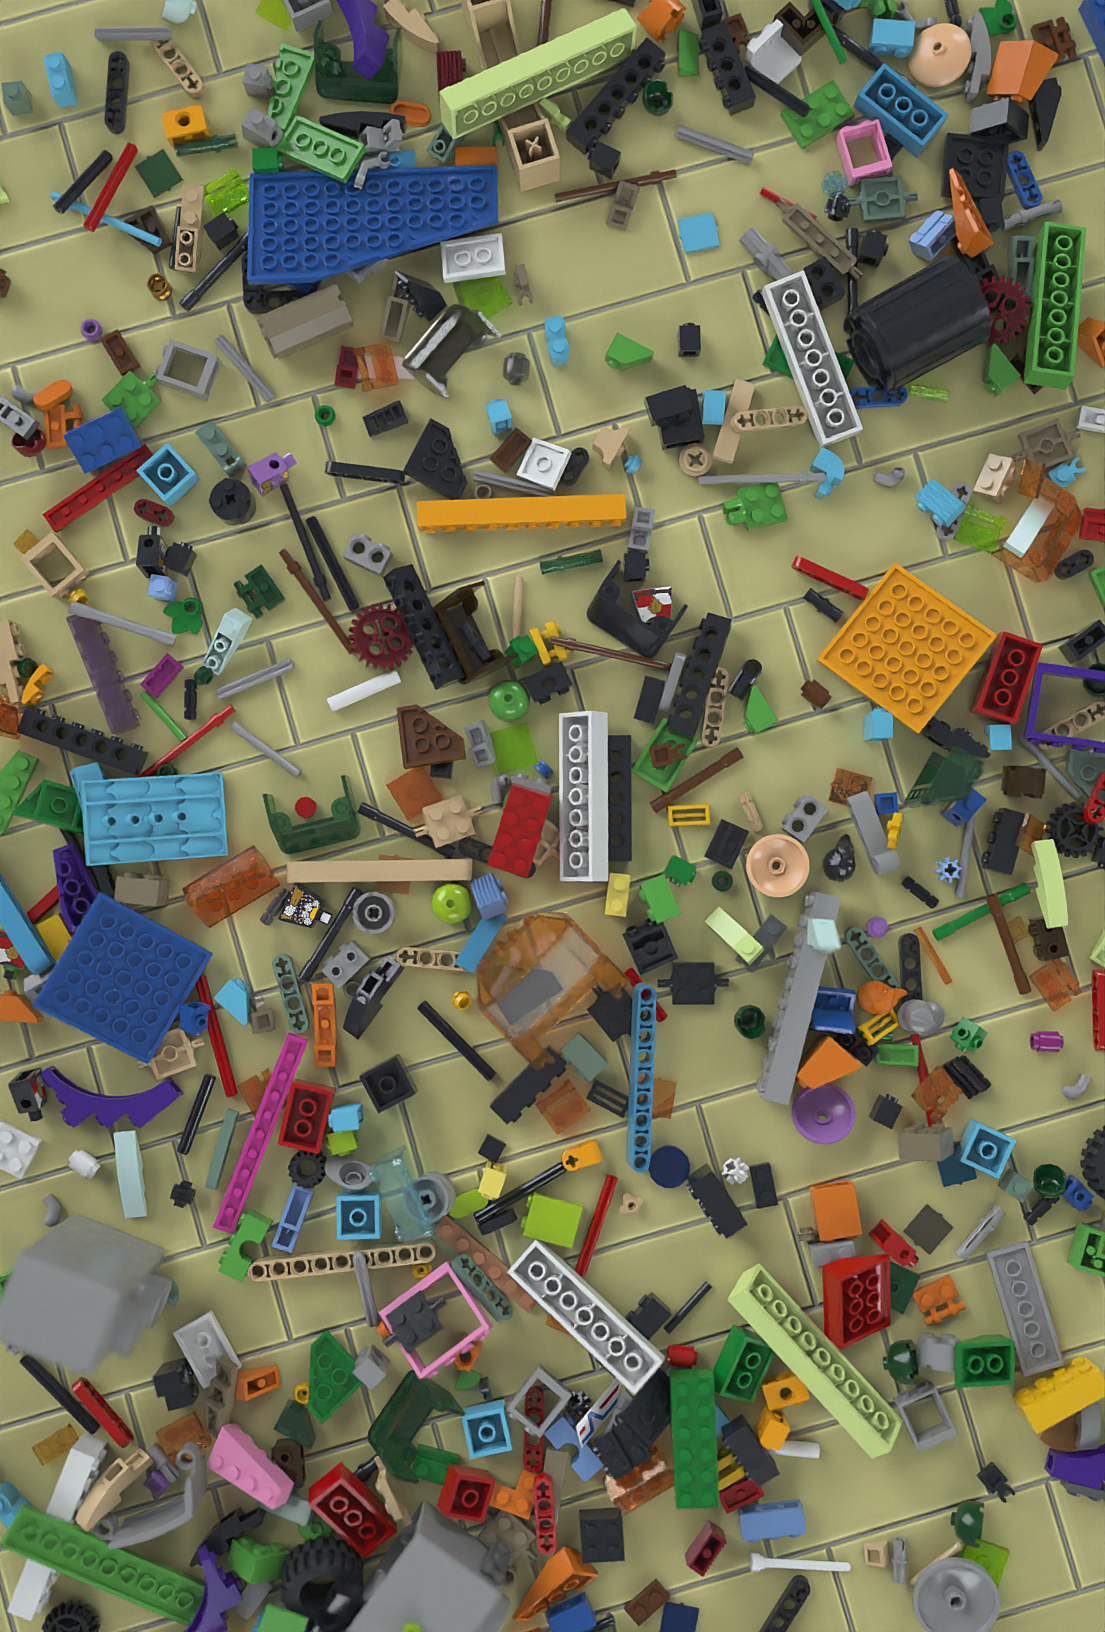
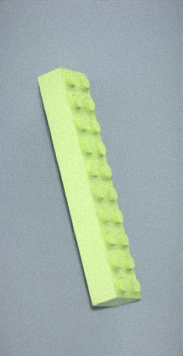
M625 8L601 19L594 20L592 23L581 28H577L570 33L559 36L548 43L539 45L528 52L521 53L517 57L484 70L475 76L466 78L455 85L446 87L444 90L439 91L442 123L454 140L533 104L544 97L546 98L626 61L635 51L636 24Z
M760 1263L743 1272L727 1300L872 1459L890 1452L903 1420Z

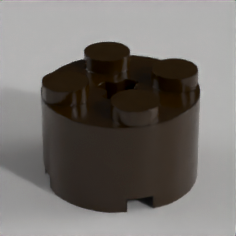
M1003 765L1001 782L1003 795L1021 797L1022 793L1024 794L1023 796H1029V798L1042 799V794L1045 792L1047 769Z

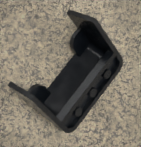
M617 560L590 603L586 613L587 619L590 623L640 656L653 658L657 655L688 606L684 604L674 621L668 617L659 616L649 626L615 603L620 594L619 586L612 581L621 567V561Z

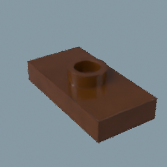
M516 427L490 457V461L506 473L529 447L532 440Z

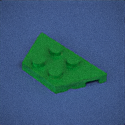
M44 779L12 812V815L84 835L83 812L75 788Z

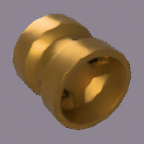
M159 273L149 276L147 288L153 297L159 301L169 299L172 295V287L165 276Z

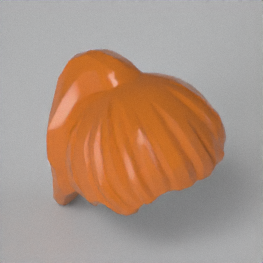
M871 980L859 988L857 992L858 1004L867 1013L886 1014L893 1009L902 997L907 995V991L900 988L893 989L883 982Z

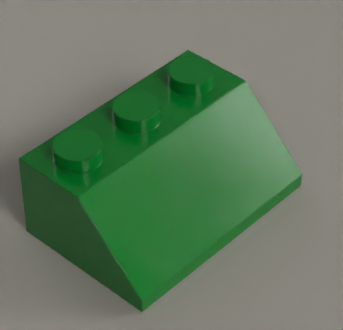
M733 1325L712 1371L714 1390L720 1396L753 1405L775 1352L758 1334Z

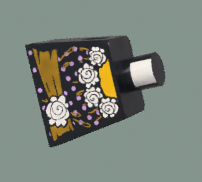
M149 526L147 535L139 536L136 566L146 578H151V574L167 576V567L163 565L166 559L167 544L160 536V527Z
M294 883L278 920L314 928L317 921L328 925L333 914L323 910L326 902L323 898L302 884Z

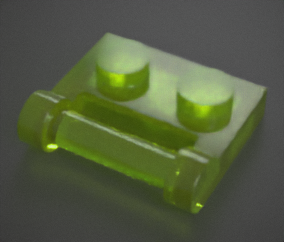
M234 166L228 169L229 172L207 185H200L205 187V199L216 217L222 212L226 215L249 202V191ZM233 179L235 180V182H233L232 184L226 186L225 188L221 189L220 191L214 193L213 195H210V194H209V193L213 192L214 190L218 189L219 187H221V186L225 185L226 183L230 182L231 180H233Z
M967 504L953 540L992 554L1007 518L993 516L973 508L974 506L971 504ZM969 516L995 525L994 530L968 521Z

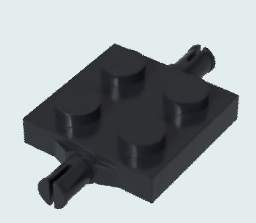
M672 962L670 979H657L658 988L670 987L673 1005L715 1004L716 987H729V978L716 979L714 962Z
M597 982L594 983V986L592 985L590 988L597 995V998L586 1010L612 1042L624 1034H628L631 1037L632 998L620 983H617L607 991H603ZM643 1012L640 1013V1019L645 1016Z
M418 1291L388 1313L385 1317L391 1325L393 1333L382 1340L385 1343L384 1345L388 1348L394 1342L399 1341L406 1353H411L442 1330L444 1327L438 1318L437 1311L447 1304L444 1301L445 1299L441 1296L432 1304L427 1300L422 1291Z

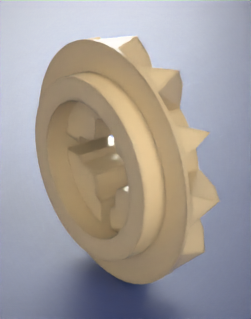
M698 443L685 446L679 455V467H681L684 474L691 475L692 477L702 476L709 470L712 463V456L708 448ZM701 454L699 457L700 464L698 465L695 463L694 465L690 466L692 461L690 457L692 456L693 458H695L696 456Z

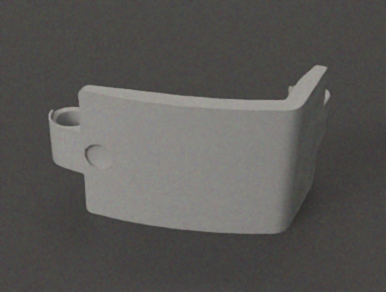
M193 1442L186 1443L177 1455L176 1463L181 1469L193 1470L190 1476L186 1478L183 1497L165 1505L128 1516L120 1527L116 1514L108 1512L94 1526V1536L100 1537L101 1540H111L108 1547L113 1549L152 1539L189 1521L207 1490L206 1455H200L199 1446ZM184 1453L191 1454L192 1459L186 1458ZM102 1523L107 1524L110 1529L104 1528Z

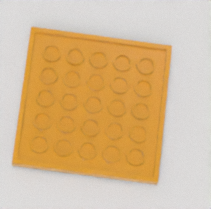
M894 563L820 654L817 661L881 709H886V712H893V717L918 735L996 639L997 634L904 568Z

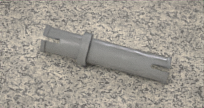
M1056 199L1031 209L1017 210L1016 213L1003 217L1004 222L1000 229L1006 231L1017 226L1023 227L1029 222L1061 213L1063 210L1062 202L1060 199Z
M995 1204L984 1218L981 1217L977 1227L954 1252L966 1261L967 1257L987 1234L995 1230L994 1226L1006 1213Z

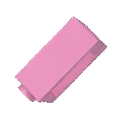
M879 119L874 121L866 120L860 123V125L853 127L848 125L838 131L835 142L849 187L859 184L860 179L881 178L889 175L893 166ZM871 135L879 162L853 169L846 142Z

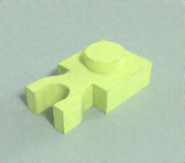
M544 97L539 102L542 114L545 118H548L551 124L557 125L566 134L571 120L560 113L559 107L555 102L548 101Z

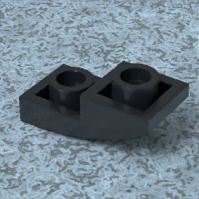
M645 675L634 719L654 724L665 685L664 680Z
M856 1030L853 1034L838 1033L833 1038L846 1052L851 1053L866 1067L881 1051L874 1044L868 1046L867 1038H864Z

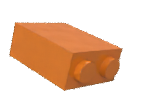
M851 1180L809 1186L815 1227L820 1241L833 1243L839 1238L852 1240L856 1239L857 1235H862L855 1187Z

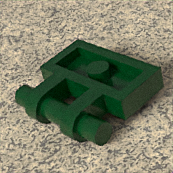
M262 564L245 575L249 582L245 586L240 580L233 584L237 590V595L239 598H243L247 604V610L253 613L256 619L263 616L259 609L261 606L264 605L270 611L286 600ZM253 589L259 597L256 601L249 594Z

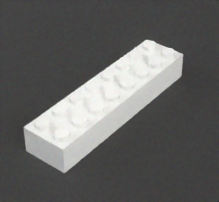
M804 270L765 285L762 290V296L804 408L807 411V416L819 448L821 449L859 434L863 427Z
M583 711L559 714L560 881H608L607 712Z
M536 1239L508 1270L507 1273L634 1395L664 1361L665 1356L542 1240Z
M83 1433L70 1450L47 1508V1514L76 1526V1515L90 1492L89 1489L92 1483H95L100 1471L97 1469L100 1463L102 1464L106 1457L107 1450L104 1449L107 1441ZM27 1559L7 1612L31 1621L35 1614H40L44 1605L48 1603L53 1591L50 1589L52 1584H55L60 1572Z

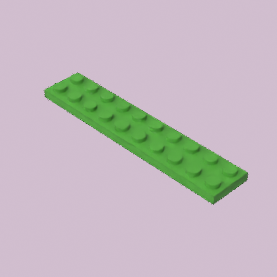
M24 1503L0 1540V1547L186 1626H189L200 1606L204 1592V1581L126 1547L109 1549L108 1544L111 1542L110 1540H101L100 1537L94 1536V1533L86 1532L80 1527Z

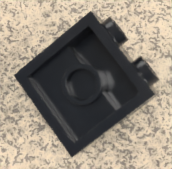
M650 918L645 920V924L639 927L636 925L630 926L625 930L626 933L622 934L640 975L678 959L663 922L656 924V921L651 922Z
M623 1422L593 1440L595 1445L592 1448L598 1458L602 1457L605 1462L603 1466L604 1471L609 1478L613 1477L614 1481L653 1457L650 1449L646 1448Z

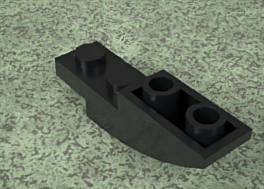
M934 716L925 726L927 729L922 735L945 750L976 759H986L991 756L987 751L988 747L982 742H976L971 738L972 734L965 728L961 729L959 727L951 732V727L946 722L939 721Z
M386 956L375 972L370 969L351 1001L343 1025L345 1031L356 1039L361 1037L383 1007L380 1001L404 970V967Z
M240 1506L230 1512L204 1537L189 1564L190 1567L202 1566L198 1553L200 1547L206 1545L209 1552L214 1551L215 1555L222 1556L229 1551L232 1540L241 1536L245 1532L244 1530L260 1526L267 1511L257 1507L244 1514Z

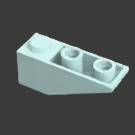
M237 608L225 613L201 665L211 668L212 672L219 676L246 635L253 618Z
M808 918L807 944L812 945L813 949L820 952H834V948L840 949L834 921Z

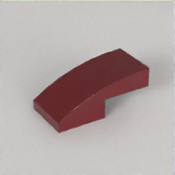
M341 346L334 386L349 389L356 388L362 349Z

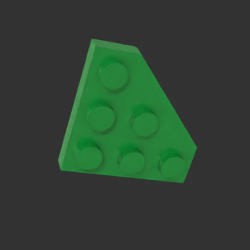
M327 1329L311 1344L308 1409L322 1424L363 1384L353 1373L356 1360Z

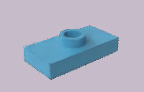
M414 150L387 153L385 158H381L383 162L390 161L388 168H416Z

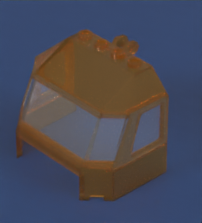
M536 912L534 915L529 914L522 923L524 925L518 930L515 928L512 932L508 931L506 933L508 940L505 943L501 940L496 942L497 946L492 951L494 954L489 959L484 958L477 965L478 969L476 970L475 1000L478 1009L536 1070L543 1068L545 1061L549 1064L555 1061L538 1041L601 981L619 999L622 994L619 991L621 986H627L630 981L620 967L566 912Z

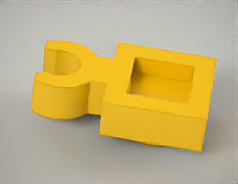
M894 812L893 819L888 820L887 832L889 833L887 848L896 849L902 830L903 813Z

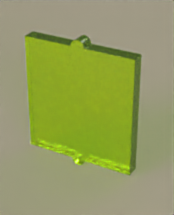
M262 0L255 11L256 14L285 31L291 24L290 17L281 0Z

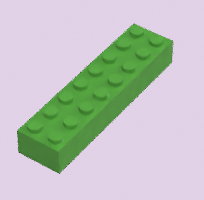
M1045 221L1037 235L1031 294L1032 307H1030L1031 316L1029 317L1024 383L1066 389L1074 378L1086 227Z

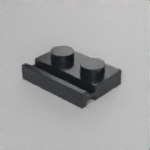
M721 819L704 857L732 869L749 831Z

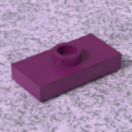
M167 653L140 685L155 698H158L185 667Z

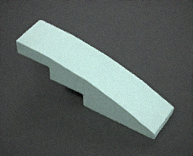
M1036 494L1003 547L1021 558L1041 529L1054 505Z
M136 1130L115 1132L117 1173L125 1218L146 1216L148 1210L144 1196L146 1188L142 1174L143 1161Z

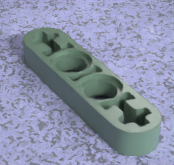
M858 927L848 928L844 934L845 941L870 979L874 981L885 979L887 984L894 985L893 989L900 988L863 930ZM851 932H859L858 940L861 943L865 941L866 944H862L856 949L855 946H858V943L855 940H850ZM864 948H869L872 952L871 957L867 960L861 957V950ZM876 965H880L883 968V974L880 977H875L872 973V969Z
M280 954L273 959L272 965L289 1026L294 1033L300 1034L309 1028L310 1020L293 960L287 954ZM280 958L283 961L287 960L288 964L285 965L286 972L291 970V974L280 977V973L284 972L283 967H278L277 965L280 962ZM285 978H291L294 981L292 989L284 988L283 980ZM291 998L299 1000L300 1005L298 1009L294 1010L289 1007L288 1002ZM302 1010L303 1014H299L300 1021L305 1022L302 1029L299 1026L295 1027L294 1023L297 1022L296 1015L292 1017L291 1013H297Z
M228 1109L226 1112L205 1188L215 1191L218 1188L238 1121L239 1111Z
M466 1254L455 1257L452 1260V1270L490 1315L500 1323L512 1318L513 1308L475 1262ZM473 1275L478 1278V1286L473 1282ZM487 1291L491 1293L492 1301H489L487 1299Z

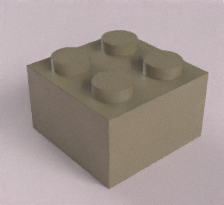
M130 872L124 873V876H117L114 900L117 902L149 906L167 905L170 880H163L162 875H145V878H142V873Z
M913 1123L911 1127H905L902 1132L897 1134L899 1160L942 1161L954 1153L952 1127H945V1124H932V1127H924V1123Z

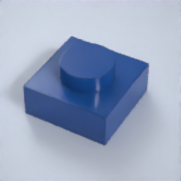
M897 792L874 794L877 815L899 813Z

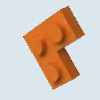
M521 1469L515 1490L495 1483L489 1505L529 1520L534 1504L533 1483L537 1474Z

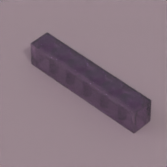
M74 614L66 617L111 733L120 735L140 727V714L136 708H133L131 703L133 701L132 694L129 689L125 688L123 683L126 681L125 676L117 668L116 663L118 659L114 651H111L109 648V636L105 631L103 632L100 625L103 623Z

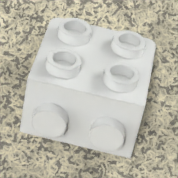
M778 19L772 24H767L762 30L761 35L757 39L753 38L748 43L745 61L750 66L777 84L801 63V56L780 36L783 24Z

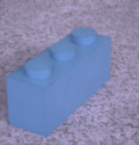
M800 1499L746 1505L738 1509L740 1533L743 1541L756 1542L764 1538L776 1540L781 1536L799 1537L801 1534H806L804 1510Z

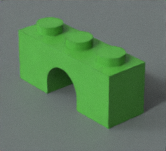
M252 1209L247 1214L243 1213L237 1224L240 1226L238 1232H234L228 1242L231 1245L228 1252L224 1251L218 1262L221 1264L218 1271L242 1282L254 1260L253 1257L245 1253L243 1243L251 1240L261 1244L273 1220Z

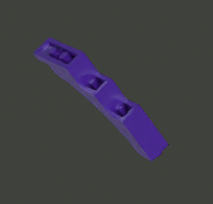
M336 0L346 18L353 40L354 61L352 68L370 80L381 68L390 35L373 22L378 6L370 0Z

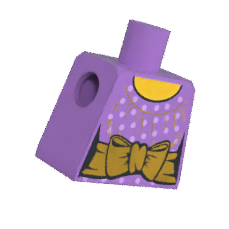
M274 452L248 467L250 481L261 497L289 478L288 469L297 464L291 453L280 458L278 453Z

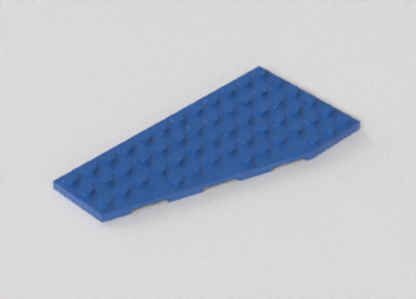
M497 165L368 169L362 189L354 186L358 170L353 171L346 184L318 171L250 173L248 284L312 283L499 223Z

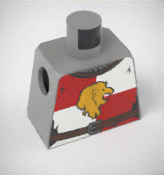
M672 586L632 591V600L640 620L651 625L653 620L659 616L671 619Z

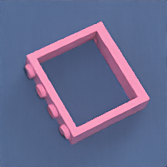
M449 1261L445 1262L379 1312L388 1329L393 1333L391 1325L385 1316L418 1291L425 1293L450 1274L482 1323L481 1327L428 1367L425 1366L416 1350L406 1353L402 1344L397 1341L420 1379L427 1377L429 1380L439 1373L438 1368L444 1364L446 1367L454 1362L456 1354L460 1351L462 1353L467 1352L473 1347L472 1342L478 1338L481 1341L490 1334L489 1329L493 1327V1324L474 1295L454 1273L451 1266L452 1262Z

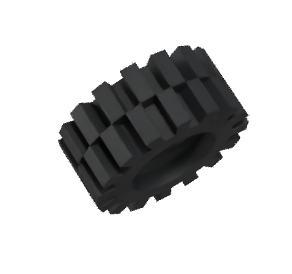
M299 1150L292 1157L288 1166L290 1171L288 1175L292 1177L291 1181L293 1183H297L296 1186H303L304 1189L308 1187L313 1188L315 1185H319L325 1178L326 1157L321 1155L322 1152L316 1154ZM305 1160L312 1161L316 1166V1172L311 1176H306L301 1172L300 1165Z

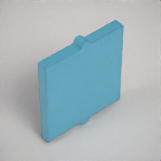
M713 212L678 219L679 239L682 240L684 253L720 246L717 234L718 227H716Z

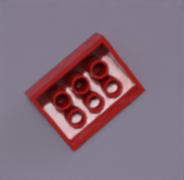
M888 1254L839 1258L822 1266L824 1335L839 1349L845 1348L890 1326V1256Z

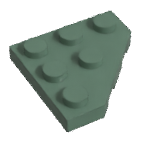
M1068 750L1065 772L1089 800L1100 773L1105 770V754ZM1102 790L1098 792V798L1101 801H1105V792Z

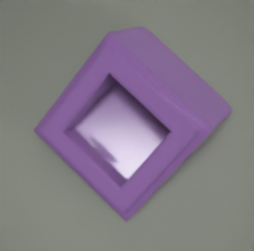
M156 1467L143 1483L145 1487L159 1497L170 1484L159 1468L156 1470Z

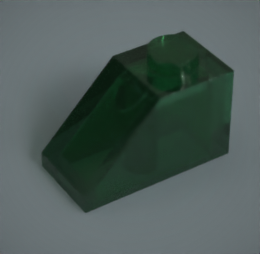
M289 1399L274 1426V1430L311 1449L316 1436L308 1409L297 1400L292 1401Z

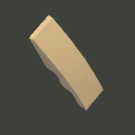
M735 379L725 412L724 422L721 425L712 456L713 459L732 464L741 433H737L731 428L730 420L735 414L748 411L756 384ZM737 420L738 424L744 425L745 421Z

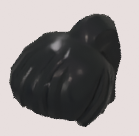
M847 834L837 841V845L823 859L824 873L829 877V880L844 882L852 877L856 869L854 846L850 841V836Z

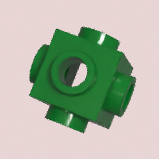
M963 1017L959 1024L954 1027L950 1039L956 1042L954 1046L962 1052L966 1053L968 1050L975 1054L983 1045V1040L988 1033L980 1026Z

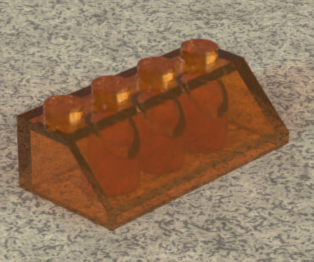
M253 845L183 887L182 890L187 905L210 928L280 886V883L263 855Z

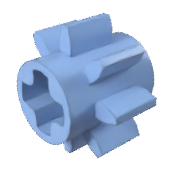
M944 857V862H936L939 866L934 872L939 873L938 880L946 878L947 883H952L953 877L960 878L958 871L962 870V868L956 865L957 859L950 862L949 857ZM951 867L952 870L948 873L944 871L945 868Z

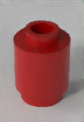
M679 1344L668 1345L666 1363H671V1366L692 1369V1365L697 1364L698 1352L694 1351V1347Z

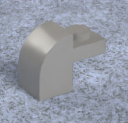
M391 119L382 129L367 126L358 136L359 142L366 147L363 156L374 158L373 155L381 152L399 151V143L402 141V130L400 129L399 120Z

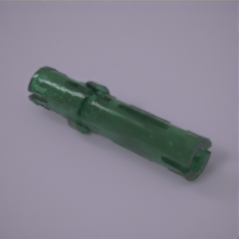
M236 134L220 137L213 135L212 138L174 143V148L177 150L175 152L177 157L211 151L219 153L223 149L238 148L239 145L238 141H236Z
M598 549L566 557L557 556L556 559L539 561L541 574L544 575L560 571V573L565 572V569L602 563L603 558L601 550Z

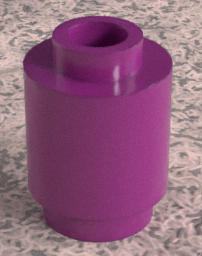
M1036 1031V1033H1031L1030 1047L1037 1052L1058 1053L1060 1048H1063V1036H1060L1058 1031Z

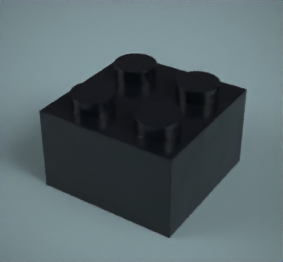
M399 1053L359 1075L378 1114L415 1095L418 1091Z
M621 1507L579 1510L582 1564L625 1561Z

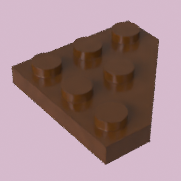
M417 704L397 708L404 769L466 759L464 739L459 734L452 731Z

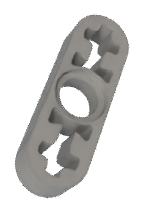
M961 482L951 489V493L958 498L959 493L956 491L962 488L963 493L966 495H963L960 500L966 508L972 491L968 484ZM965 510L954 520L955 524L952 523L949 526L948 531L951 533L945 536L944 531L941 530L946 527L944 524L937 526L936 536L939 540L949 541L956 535Z
M675 653L658 708L660 710L669 711L686 654Z

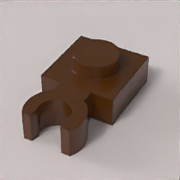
M741 13L721 20V23H726L738 55L740 54L739 46L744 45L746 48L750 42L746 38L748 29Z
M670 743L649 747L652 768L674 764L673 758L678 760L686 759L687 755L681 756L678 753V749L684 748L685 744H678L674 749H671Z

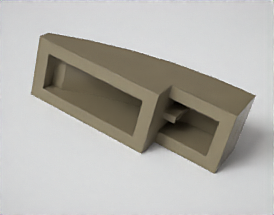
M394 275L379 338L400 343L411 304L405 298L406 292L402 291L397 285L399 280Z

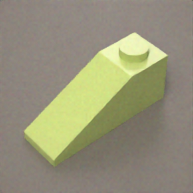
M720 907L704 921L749 965L764 951V948Z

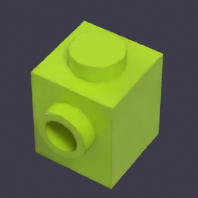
M351 1129L349 1131L345 1130V1132L341 1130V1132L337 1131L336 1133L332 1130L327 1134V1138H325L327 1149L332 1151V1155H348L351 1153V1150L358 1148L360 1145L356 1129L353 1131Z

